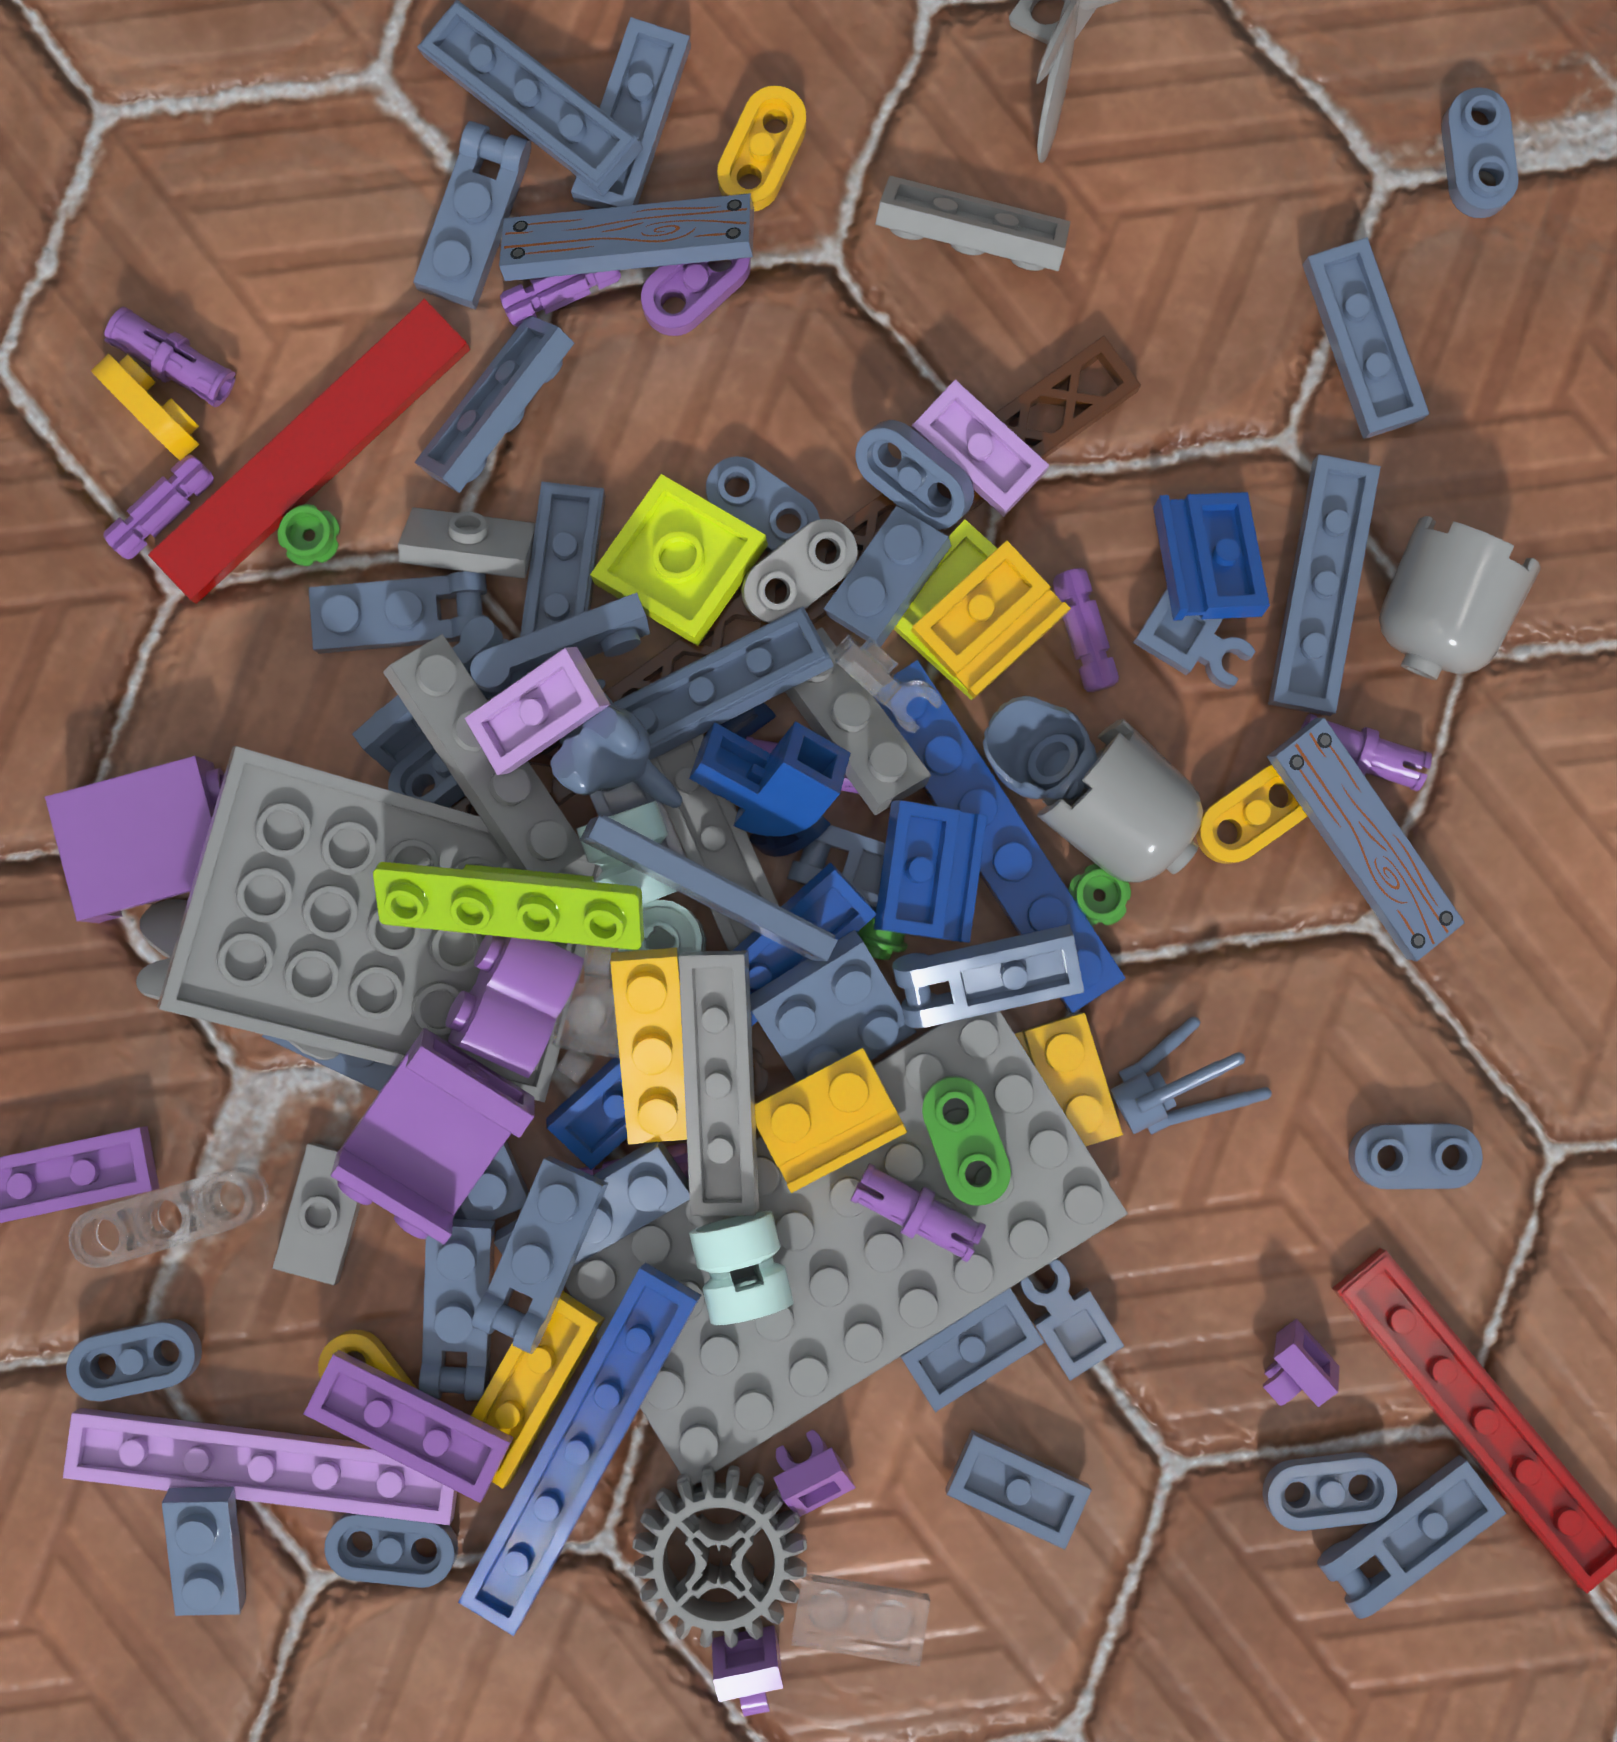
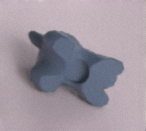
M596 679L601 689L603 690L605 687V680ZM606 694L605 696L611 705L559 739L562 747L554 754L550 761L552 773L570 791L586 796L593 794L597 790L610 791L634 782L654 800L672 808L681 806L683 799L680 793L648 759L651 749L649 733L642 722L629 711L615 706Z

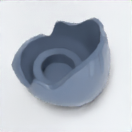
M1030 696L1012 698L1009 702L999 707V710L994 713L989 721V727L985 729L983 747L989 763L1000 781L1007 788L1022 797L1030 799L1052 798L1058 800L1060 798L1075 799L1082 793L1083 788L1090 789L1082 779L1097 761L1096 750L1090 741L1086 728L1077 715L1066 708Z

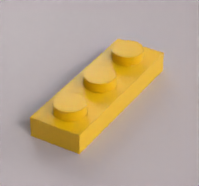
M677 947L612 952L610 964L628 1144L687 1140Z
M564 1291L561 1293L546 1331L536 1350L529 1354L513 1346L512 1343L471 1415L514 1437L492 1481L502 1489L513 1481L605 1320L604 1317Z

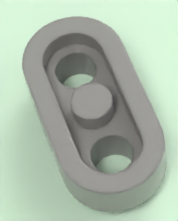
M820 519L806 524L755 564L745 575L741 594L743 603L749 613L760 621L771 623L802 606L805 609L845 578L855 565L858 550L852 532L838 521ZM822 539H828L836 546V557L829 564L819 561L815 554L816 545ZM773 578L783 581L787 588L785 599L778 604L769 601L765 595L766 584Z

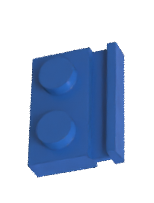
M1248 492L1187 494L1185 499L1170 500L1169 495H1160L1153 510L1173 621L1183 620L1185 616L1200 615L1201 619L1262 617L1270 603Z
M902 800L891 801L876 908L877 915L875 916L874 923L875 930L970 943L987 815L961 812V810Z

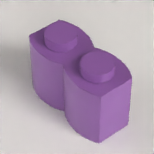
M486 935L474 960V966L480 969L476 983L469 993L463 990L457 995L448 1012L446 1027L452 1029L448 1042L529 1078L548 1044L556 1018L565 1006L576 984L584 958L549 941Z

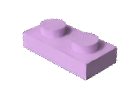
M954 380L911 427L959 465L968 474L973 489L1003 517L1046 473L1049 467L1046 461L957 380Z
M568 647L555 654L465 717V720L496 774L503 775L511 773L611 704L577 647Z

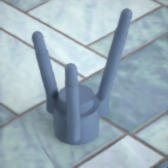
M1197 1017L1189 1018L1137 1063L1119 1071L1118 1073L1123 1083L1110 1089L1132 1133L1136 1134L1147 1128L1151 1135L1170 1125L1267 1100L1271 1097L1272 1092L1269 1088L1263 1087L1168 1111L1177 1106L1174 1097L1221 1076L1245 1062L1244 1054L1237 1052L1169 1084L1165 1083L1159 1071L1148 1077L1146 1073L1200 1026V1020Z

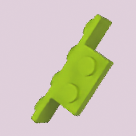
M379 862L373 871L379 921L384 925L630 950L640 949L644 940L642 891L637 886L594 882V876L466 864L463 869Z

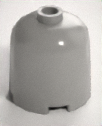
M1424 516L1419 518L1382 604L1379 622L1381 632L1390 646L1405 655L1401 666L1422 677L1437 680L1441 670L1455 674L1476 672L1491 662L1535 582L1541 566L1534 558H1526L1523 565L1511 560L1509 557L1514 545L1486 532L1454 521L1448 533L1434 530L1436 521L1432 517Z
M1117 720L1098 735V738L1106 745L1096 754L1097 761L1082 779L1090 789L1083 788L1082 793L1075 799H1043L1047 806L1040 810L1037 816L1106 873L1120 881L1143 882L1158 876L1165 869L1171 874H1176L1188 864L1199 847L1193 841L1201 825L1203 815L1199 793L1191 782L1126 720Z

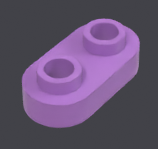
M751 257L730 259V267L722 272L712 270L708 266L709 262L660 266L648 277L642 288L641 303L646 320L656 331L668 336H679L692 331L744 284L750 273ZM672 297H678L686 303L683 310L675 314L668 313L663 309L665 301Z

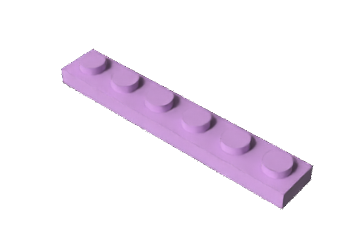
M79 1408L71 1414L63 1478L163 1491H168L169 1488L234 1487L237 1500L450 1525L454 1519L457 1491L357 1441Z

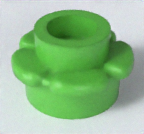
M311 504L300 505L290 510L283 517L278 528V542L281 547L286 548V555L289 560L297 565L311 566L315 561L324 563L335 555L339 547L336 535L340 533V526L337 519L329 511H319L316 506ZM309 530L315 532V538L312 541L304 539L305 533Z
M1097 864L1086 867L1085 873L1082 875L1074 876L1068 887L1078 908L1086 916L1091 926L1096 925L1098 922H1102L1104 925H1112L1118 922L1125 915L1127 910L1125 905L1131 897V889L1128 882L1114 878ZM1097 889L1105 893V898L1101 902L1096 901L1093 897V893Z
M875 917L857 932L873 958L890 960L893 951L903 952L908 947V944L904 942L905 934L875 930Z

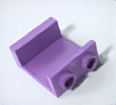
M192 756L45 796L77 921L89 923L105 922L123 917L122 910L191 891L225 775L220 768L214 769L213 762Z
M423 1028L337 1152L331 1177L338 1181L337 1185L340 1190L352 1200L363 1205H370L374 1202L394 1214L395 1222L412 1236L420 1239H426L430 1236L445 1245L452 1235L454 1214L511 1133L520 1138L535 1117L534 1096L431 1031Z

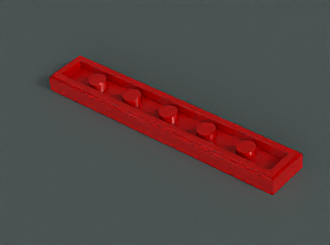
M424 298L157 545L148 556L192 602L197 604L279 528L283 517L290 510L304 505L471 350L469 345Z
M1379 1248L1332 1288L1333 1291L1574 1583L1588 1594L1617 1569V1529L1390 1254L1386 1250Z

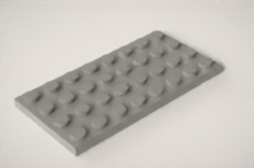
M1000 1011L938 1024L873 1065L907 1129V1133L793 1193L788 1189L787 1183L773 1160L762 1136L756 1139L759 1191L758 1212L772 1211L781 1246L773 1256L775 1263L786 1267L794 1300L793 1305L774 1314L728 1325L711 1324L702 1289L710 1279L709 1272L697 1268L689 1232L697 1227L734 1216H690V1200L572 1268L565 1284L570 1295L605 1318L596 1334L599 1342L636 1273L645 1262L701 1294L697 1305L640 1407L681 1475L687 1474L693 1486L701 1481L704 1467L711 1466L715 1473L1128 1214ZM944 1077H965L973 1081L982 1090L1006 1152L1011 1169L1010 1182L1004 1194L990 1204L981 1206L970 1205L960 1201L953 1195L946 1183L923 1119L922 1102L929 1087ZM950 1099L943 1106V1116L950 1122H960L966 1117L968 1106L961 1099ZM983 1161L970 1163L965 1171L966 1179L973 1184H982L990 1176V1167ZM868 1164L874 1165L876 1169L919 1192L923 1187L935 1192L934 1199L978 1223L986 1224L979 1244H974L973 1246L975 1251L970 1260L965 1262L961 1260V1257L918 1234H915L913 1239L900 1233L901 1225L859 1203L850 1201L858 1182H861L862 1175ZM753 1265L730 1271L732 1281L755 1275Z

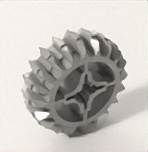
M733 1465L728 1469L726 1483H716V1472L714 1473L711 1466L703 1468L702 1486L700 1487L693 1486L687 1474L679 1475L677 1487L681 1498L671 1490L661 1488L657 1492L656 1501L663 1512L655 1509H645L640 1522L650 1532L636 1534L633 1541V1549L647 1555L634 1562L632 1567L633 1575L643 1579H651L640 1590L642 1602H652L662 1598L663 1601L657 1607L654 1616L658 1624L667 1622L674 1615L678 1616L679 1620L675 1635L679 1640L685 1639L691 1627L695 1626L701 1629L700 1645L704 1648L711 1646L714 1631H724L725 1642L731 1649L738 1644V1628L744 1626L749 1636L754 1640L763 1636V1625L760 1616H764L772 1623L780 1624L784 1620V1610L777 1600L786 1603H796L799 1598V1588L790 1580L804 1578L807 1573V1563L800 1558L794 1557L807 1550L806 1536L798 1533H789L800 1523L799 1514L792 1510L776 1514L784 1503L779 1490H773L763 1499L760 1494L764 1485V1476L756 1473L751 1478L747 1488L738 1485L740 1468ZM709 1508H729L742 1512L746 1516L740 1514L732 1522L721 1525L711 1522L703 1514L697 1517L694 1513ZM676 1527L686 1535L685 1544L695 1557V1560L688 1566L687 1575L680 1582L670 1567L667 1555V1542ZM761 1529L768 1536L774 1553L772 1568L763 1583L754 1576V1567L745 1556L746 1551L753 1545L754 1536ZM717 1545L718 1551H720L721 1545L729 1548L733 1546L731 1564L723 1566L721 1560L719 1566L711 1563L707 1566L710 1546ZM723 1588L733 1593L738 1600L711 1602L700 1597L710 1589Z

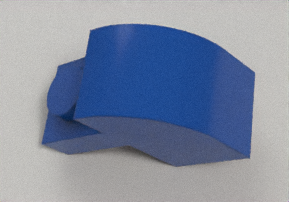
M796 721L771 753L714 722L702 739L689 779L707 788L711 793L739 806L733 826L757 835L786 836L801 832L815 824L840 795L851 753Z

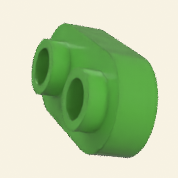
M948 1076L939 1079L929 1087L923 1098L922 1114L946 1183L953 1195L966 1204L975 1206L990 1204L1000 1198L1006 1191L1010 1182L1011 1169L985 1095L973 1081L965 1077ZM950 1099H961L968 1106V1113L960 1122H950L943 1116V1106ZM974 1161H983L990 1167V1176L982 1184H973L965 1177L967 1166Z

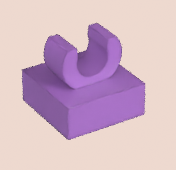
M1295 1319L1277 1332L1274 1359L1276 1361L1264 1372L1269 1379L1263 1383V1388L1282 1406L1303 1390L1315 1405L1319 1407L1336 1395L1339 1390L1340 1366L1305 1327Z
M814 1430L806 1433L807 1439L812 1446V1453L809 1459L802 1463H794L789 1451L783 1445L776 1448V1459L784 1472L773 1478L783 1501L793 1512H797L800 1517L856 1488L844 1462L832 1447L828 1449L826 1443Z
M775 1626L763 1627V1636L758 1640H754L749 1636L747 1631L739 1632L738 1644L732 1649L727 1646L724 1636L713 1638V1681L718 1701L739 1698L744 1717L769 1712L766 1692L783 1688L780 1648Z

